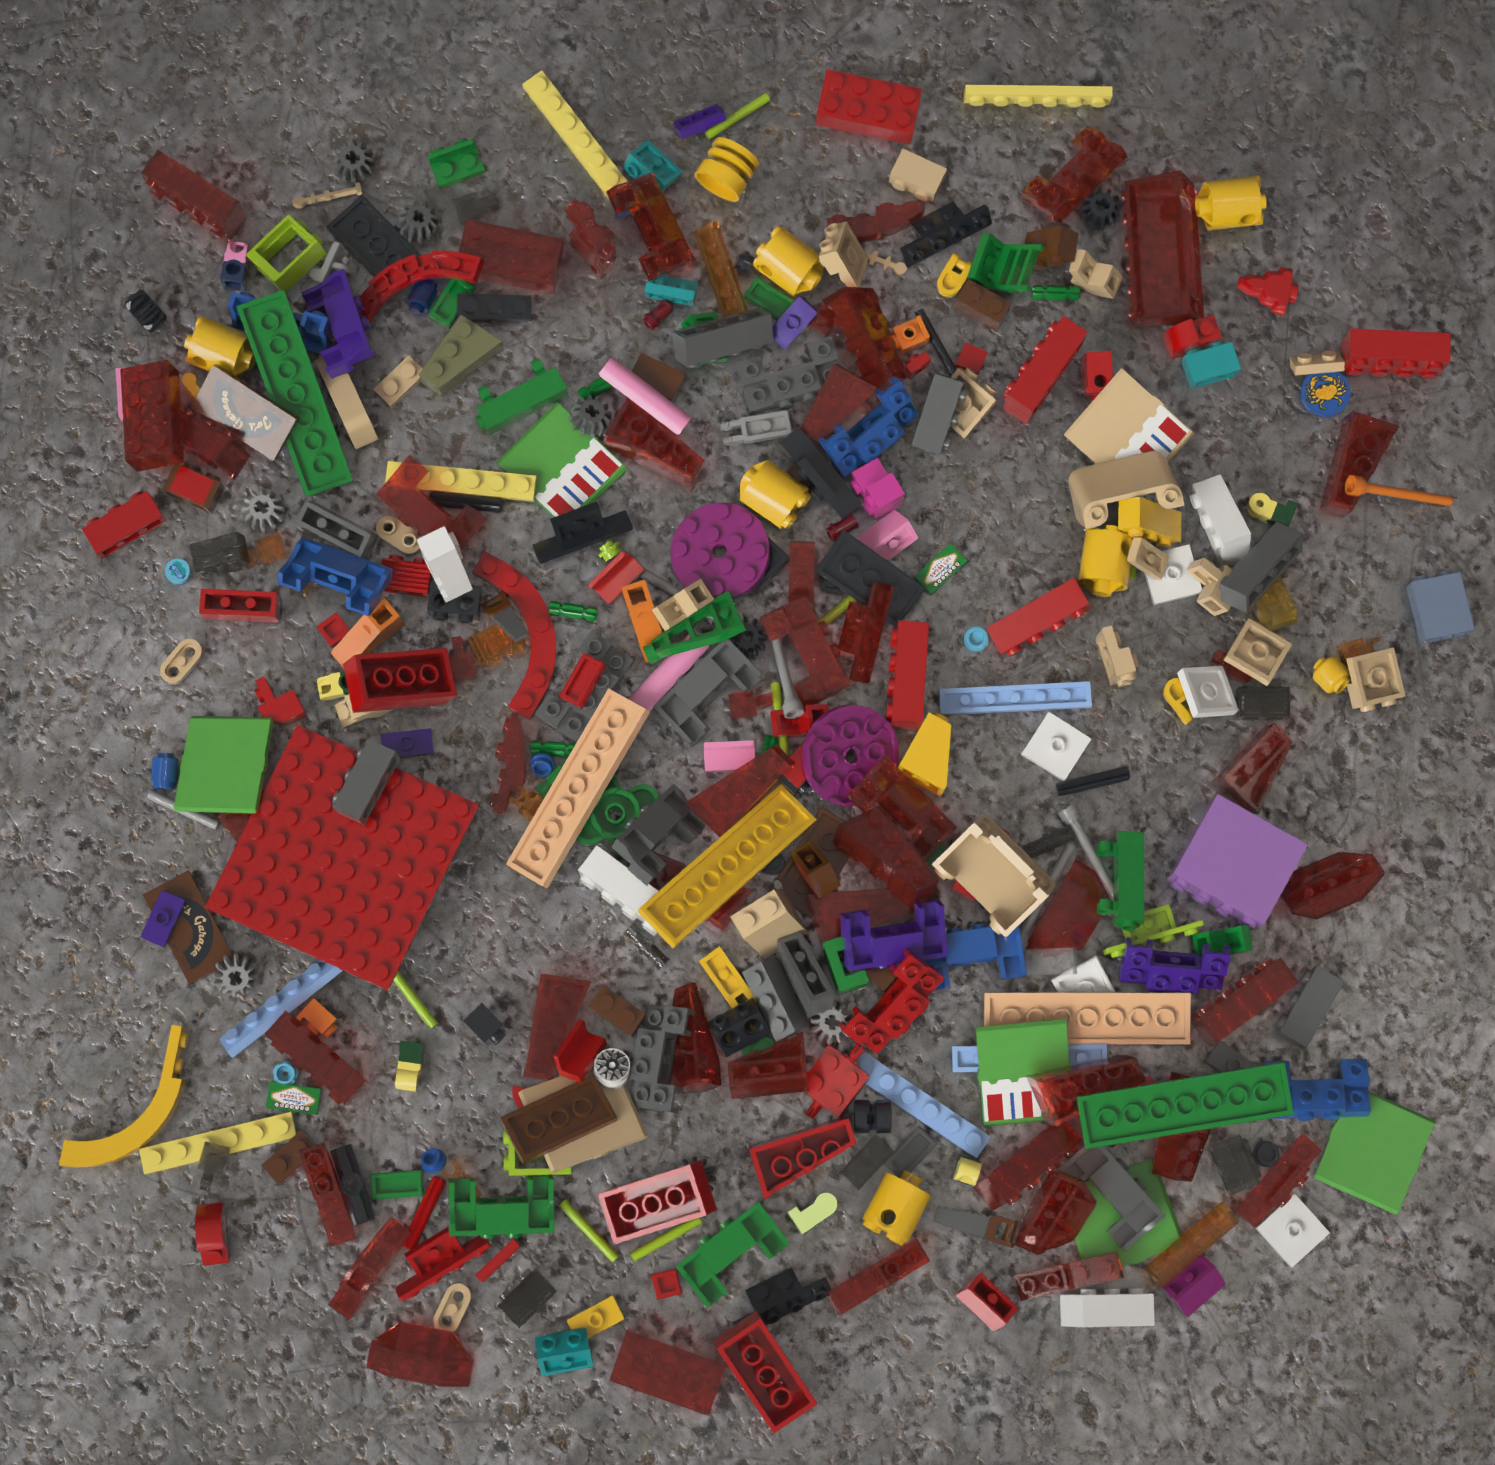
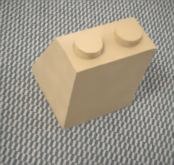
M783 889L772 890L730 916L743 939L764 959L776 953L777 940L800 931L803 936L809 933Z

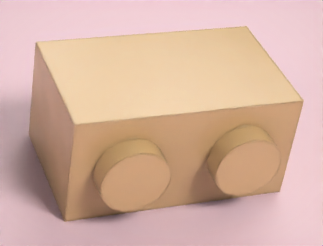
M902 149L890 173L889 183L897 190H907L913 193L919 200L934 202L946 177L947 168Z

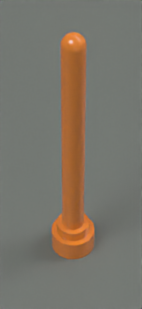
M1350 475L1345 483L1346 493L1352 496L1372 493L1450 506L1454 502L1451 496L1367 483L1363 477Z

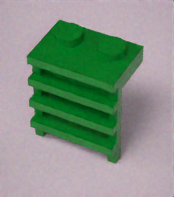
M982 233L967 278L991 292L1002 293L1007 291L1008 293H1014V291H1018L1020 294L1029 292L1030 286H1028L1031 273L1039 251H1043L1045 246L1042 244H1004L991 233Z

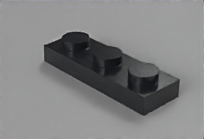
M457 293V320L462 315L469 320L531 322L532 295Z

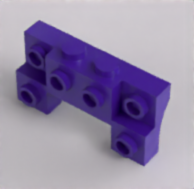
M344 269L332 273L322 283L301 292L308 306L306 308L307 312L319 311L327 314L335 340L338 345L320 352L327 365L325 367L326 372L331 379L355 370L354 363L374 356L368 333L371 325L367 316L362 314V310L365 309L359 295L355 297L349 277Z
M940 900L915 903V922L870 928V915L866 910L841 913L844 965L849 971L873 967L888 968L892 964H900L905 958L903 951L906 948L922 960L948 957L944 905Z
M1126 937L1124 953L1120 963L1119 979L1120 982L1143 983L1146 986V990L1155 992L1197 994L1198 988L1222 990L1224 977L1227 976L1229 967L1230 947L1224 945L1223 952H1211L1209 944H1203L1200 960V954L1153 950L1152 940L1147 939L1146 946L1132 945V939Z

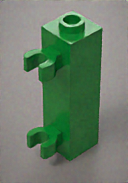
M539 358L533 360L530 363L536 377L494 399L486 385L477 389L484 403L476 407L478 416L475 419L480 429H486L490 436L567 396V387L556 367L546 371Z
M1118 831L1113 842L1100 841L1099 845H1097V856H1113L1114 901L1100 899L1099 903H1097V914H1114V926L1121 927L1123 930H1135L1144 921V833Z

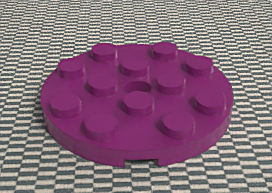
M712 503L690 513L677 528L670 551L674 573L685 588L701 579L713 598L729 591L733 599L745 593L748 594L760 583L767 571L771 554L770 541L759 519L744 507L732 503ZM725 546L727 549L726 555L723 558H716L714 556V549Z
M841 705L822 714L809 729L802 749L803 771L811 788L824 800L846 807L864 805L879 797L884 792L883 789L887 786L890 779L894 778L899 762L898 740L890 723L875 710L860 705ZM850 748L854 749L856 753L855 759L852 762H848L844 758Z

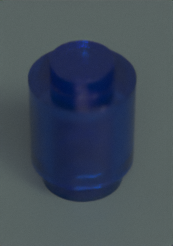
M425 279L414 283L406 300V304L409 306L408 309L416 315L427 314L438 293V284L432 279Z

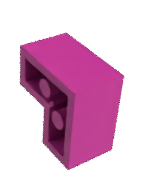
M878 458L852 472L850 485L856 495L860 494L865 501L862 503L869 516L873 514L874 518L878 520L902 506L905 493L893 473L887 474Z

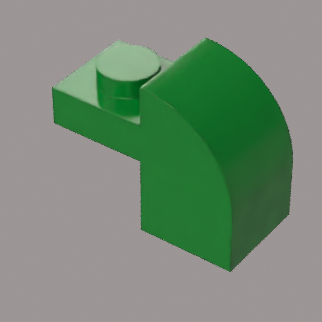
M1249 925L1192 935L1195 954H1200V960L1203 944H1209L1211 952H1223L1224 945L1230 947L1231 955L1253 950Z

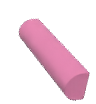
M613 357L609 359L599 373L600 377L678 435L692 418Z
M688 634L682 641L688 640L690 635ZM709 645L666 657L628 699L651 711L654 708L653 706L676 684V680L685 674L708 650Z

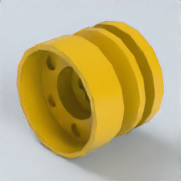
M717 137L712 143V148H709L707 152L710 159L705 158L701 161L695 171V178L704 188L727 201L737 202L747 187L744 180L752 179L753 172L757 171L759 167V161L742 145L727 138Z

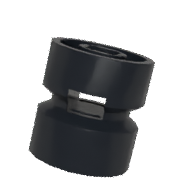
M854 1100V1133H870L872 1129L876 1133H891V1100H876L874 1104H871L869 1100ZM867 1113H873V1120H867Z

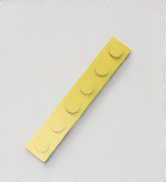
M540 71L522 84L523 89L608 199H611L618 191L629 186L628 181L543 71Z
M965 85L964 103H970L972 106H981L984 103H994L996 106L1018 104L1023 107L1033 104H1043L1045 107L1067 104L1069 107L1091 105L1100 108L1109 105L1112 99V86Z
M388 461L385 486L387 488L534 502L537 477L534 475Z
M288 1112L140 1148L139 1152L143 1171L146 1175L290 1140L297 1134L293 1112Z

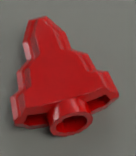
M1280 267L1278 271H1267L1262 276L1251 274L1240 277L1237 288L1248 296L1258 298L1260 304L1269 307L1272 313L1285 316L1288 303L1295 304L1299 284L1292 283L1293 268Z

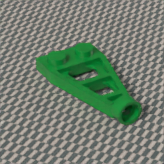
M727 591L661 633L651 643L643 646V650L652 665L664 657L725 641L746 631L733 598L730 592ZM705 617H712L716 625L715 629L704 634H696L694 631L695 625ZM688 630L690 635L688 640L672 644L671 639L682 631Z

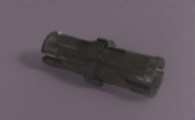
M1066 826L1049 835L1048 833L1042 834V838L1022 845V849L1031 858H1034L1046 852L1052 853L1055 851V848L1074 841L1075 838L1073 832H1070L1071 828Z
M633 923L630 928L636 933V936L629 929L623 935L639 949L638 953L640 955L644 954L659 971L664 966L657 958L659 957L664 964H667L670 959L654 944L656 941L653 938L649 939L637 924Z

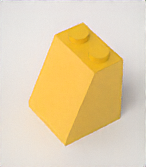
M935 712L934 715L928 713L903 757L897 774L941 797L947 786L951 724L947 722L948 719L945 716Z

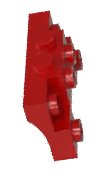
M907 948L903 951L905 958L898 966L892 964L889 967L898 979L868 1012L869 1015L855 1006L852 1009L855 1015L846 1024L841 1021L838 1024L843 1033L858 1044H864L876 1054L882 1050L892 1037L897 1040L901 1034L909 1030L911 1023L916 1017L923 1014L930 1003L929 995L945 979L938 969L917 957Z

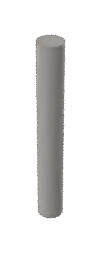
M152 789L150 790L147 799L175 811L174 799ZM178 812L215 830L220 825L219 820L202 812Z

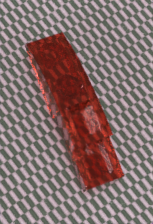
M909 201L904 203V205L882 203L879 206H875L874 216H870L868 213H860L856 217H846L842 214L833 215L831 218H827L826 227L832 223L838 224L847 221L859 243L875 241L894 235L911 226L910 223L924 216L925 204H919L916 201Z
M815 541L789 542L788 644H813Z
M512 712L511 719L506 718L503 732L506 735L504 741L498 743L495 756L499 757V764L506 766V769H501L497 782L501 784L498 793L494 792L490 807L493 808L494 815L503 818L511 794L522 795L527 768L525 736L519 716Z
M325 1143L300 1149L299 1154L313 1198L316 1200L330 1247L356 1239L348 1213L349 1209L344 1194L340 1189V1182Z
M392 1217L389 1218L349 1269L339 1284L340 1288L328 1305L348 1321L351 1320L380 1276L385 1274L412 1232Z
M916 1238L826 1292L840 1316L930 1262Z
M1118 1252L1014 1275L1020 1301L1124 1278Z

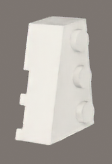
M1221 474L1193 484L1190 501L1193 508L1198 511L1201 524L1207 533L1220 567L1224 565L1232 566L1239 560H1243L1250 549L1251 533Z
M444 526L417 539L422 556L445 602L473 590L462 565L461 559H463L453 531L448 533Z
M1144 1288L1128 1289V1294H1120V1289H1104V1294H1096V1289H1080L1081 1294H1060L1061 1326H1155L1154 1294H1144Z

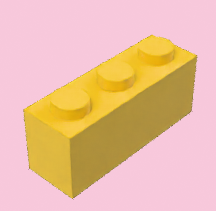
M1142 497L1119 501L1118 530L1128 533L1130 537H1140L1147 542H1154L1158 547H1170L1171 543L1181 542L1182 512L1164 508L1160 504Z

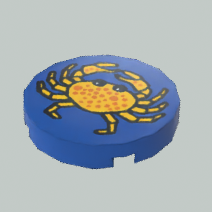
M1340 372L1309 374L1303 381L1300 395L1305 409L1310 413L1316 414L1318 417L1327 418L1343 411L1349 403L1351 391L1346 377Z

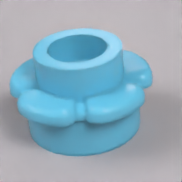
M289 1061L277 1064L273 1069L275 1083L293 1085L295 1078L298 1077L297 1067H294ZM284 1072H287V1073H288V1075H287L286 1077L283 1076V1073H284Z

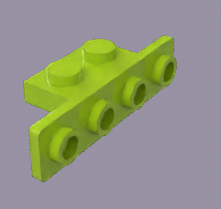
M1167 904L1144 911V921L1141 926L1135 930H1123L1125 940L1126 937L1132 939V945L1146 946L1147 939L1152 941L1160 940L1162 944L1175 940L1174 935L1184 932L1185 937L1199 933V928L1205 924L1201 920L1176 927L1170 905ZM1125 943L1104 949V956L1111 954L1112 958L1122 956Z

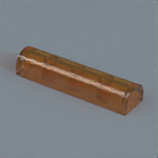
M713 221L695 230L694 234L722 317L748 311L719 223Z
M1221 1202L1144 1268L1145 1272L1161 1290L1239 1223L1238 1218Z

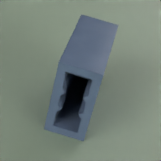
M1446 570L1437 573V577L1417 576L1406 587L1420 644L1469 635L1475 630L1461 572L1452 573V570Z

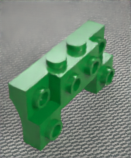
M552 1175L526 1176V1196L475 1198V1178H448L450 1236L480 1235L481 1238L491 1239L495 1238L496 1235L503 1234L510 1238H518L522 1234L555 1233L554 1178Z
M759 1202L734 1221L729 1217L718 1226L721 1230L713 1237L710 1233L697 1242L700 1247L676 1265V1268L707 1308L728 1292L716 1277V1274L757 1243L770 1260L790 1244Z

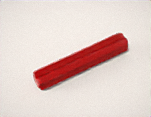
M437 1176L432 1177L402 1241L403 1247L411 1250L417 1246L446 1184L444 1179Z

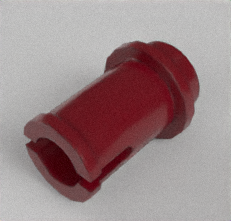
M662 300L649 314H644L642 322L650 331L657 330L660 327L659 324L674 312L673 308L667 301Z
M849 514L835 524L830 523L829 527L825 530L833 542L838 538L843 529L849 533L859 528V525L854 515Z

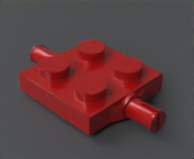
M856 1043L852 1051L847 1055L841 1053L834 1046L828 1045L799 1084V1087L806 1091L814 1101L805 1112L807 1116L814 1119L820 1109L825 1108L838 1118H841L871 1077L861 1069L857 1062L865 1050L864 1047Z

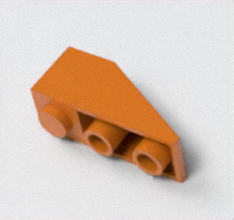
M641 580L623 586L621 589L645 663H649L643 646L651 643L654 638L662 633L658 619L652 612L654 605L646 581Z
M383 598L369 616L363 615L331 651V654L343 667V664L353 655L369 654L404 626L405 623L388 601Z

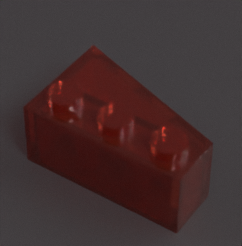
M838 363L833 364L800 427L805 435L816 441L821 437L827 440L835 432L833 428L835 425L841 426L881 387Z
M1276 724L1266 725L1215 780L1245 810L1253 814H1259L1267 792L1272 787L1271 784L1275 775L1280 770L1292 745L1291 739Z
M803 1031L797 1033L796 1037L781 1042V1040L775 1042L772 1047L760 1052L756 1050L729 1061L728 1076L732 1099L808 1092L809 1081Z

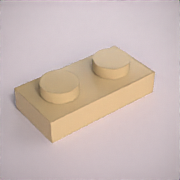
M1324 351L1322 354L1316 355L1301 353L1298 356L1290 357V367L1295 375L1344 371L1345 361L1339 352Z
M408 355L373 390L392 409L421 381L419 373L422 368Z
M1134 537L1128 552L1127 561L1151 578L1162 580L1169 556L1143 538Z

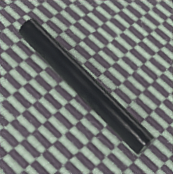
M920 309L915 312V315L921 316L930 335V342L949 377H951L957 369L924 309Z

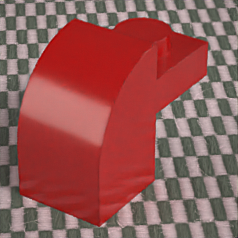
M1214 315L1194 321L1192 319L1183 321L1169 328L1163 336L1170 360L1185 356L1189 350L1220 341L1222 338Z
M264 676L255 680L258 688L254 689L260 703L265 701V704L257 707L263 717H273V724L281 726L290 725L307 717L294 690L276 698L269 682Z
M829 704L803 706L804 714L794 719L785 718L783 710L770 712L773 737H806L814 722L822 714L830 710Z
M223 1202L197 1205L195 1234L197 1250L201 1253L203 1266L229 1263L230 1260L226 1240L227 1219Z

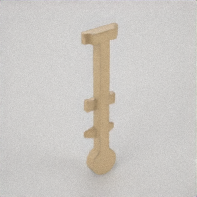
M359 182L355 183L356 187L334 192L325 190L324 194L316 196L314 193H311V196L307 198L297 197L293 200V205L295 208L300 209L312 203L329 201L352 194L362 195L361 185Z
M873 251V254L866 253L870 260L869 265L873 266L874 262L883 265V270L891 268L899 276L906 273L907 266L905 263L898 262L895 264L890 262L891 256H888L886 260L877 257V251Z

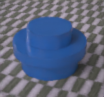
M537 753L531 757L529 766L534 775L546 777L554 770L555 761L546 753Z
M430 1148L423 1153L421 1165L425 1172L435 1174L443 1169L447 1158L443 1151Z

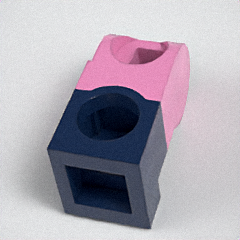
M228 242L220 278L224 289L246 291V278L250 261L246 254L250 251L249 243Z

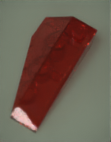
M691 982L674 990L672 1003L673 1007L688 1008L695 1011L694 1016H688L686 1030L691 1031V1036L677 1035L669 1085L681 1087L682 1090L681 1093L675 1092V1094L701 1093L722 1086L718 1053L707 1023L708 1020L697 984Z

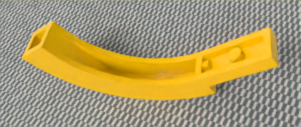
M171 1025L159 1087L145 1112L129 1127L110 1137L94 1141L64 1140L59 1166L95 1167L119 1161L139 1151L140 1148L146 1146L164 1129L179 1105L186 1084V1080L177 1079V1074H181L184 1060L181 1058L182 1048L187 1047L189 1034L185 1033V1027Z

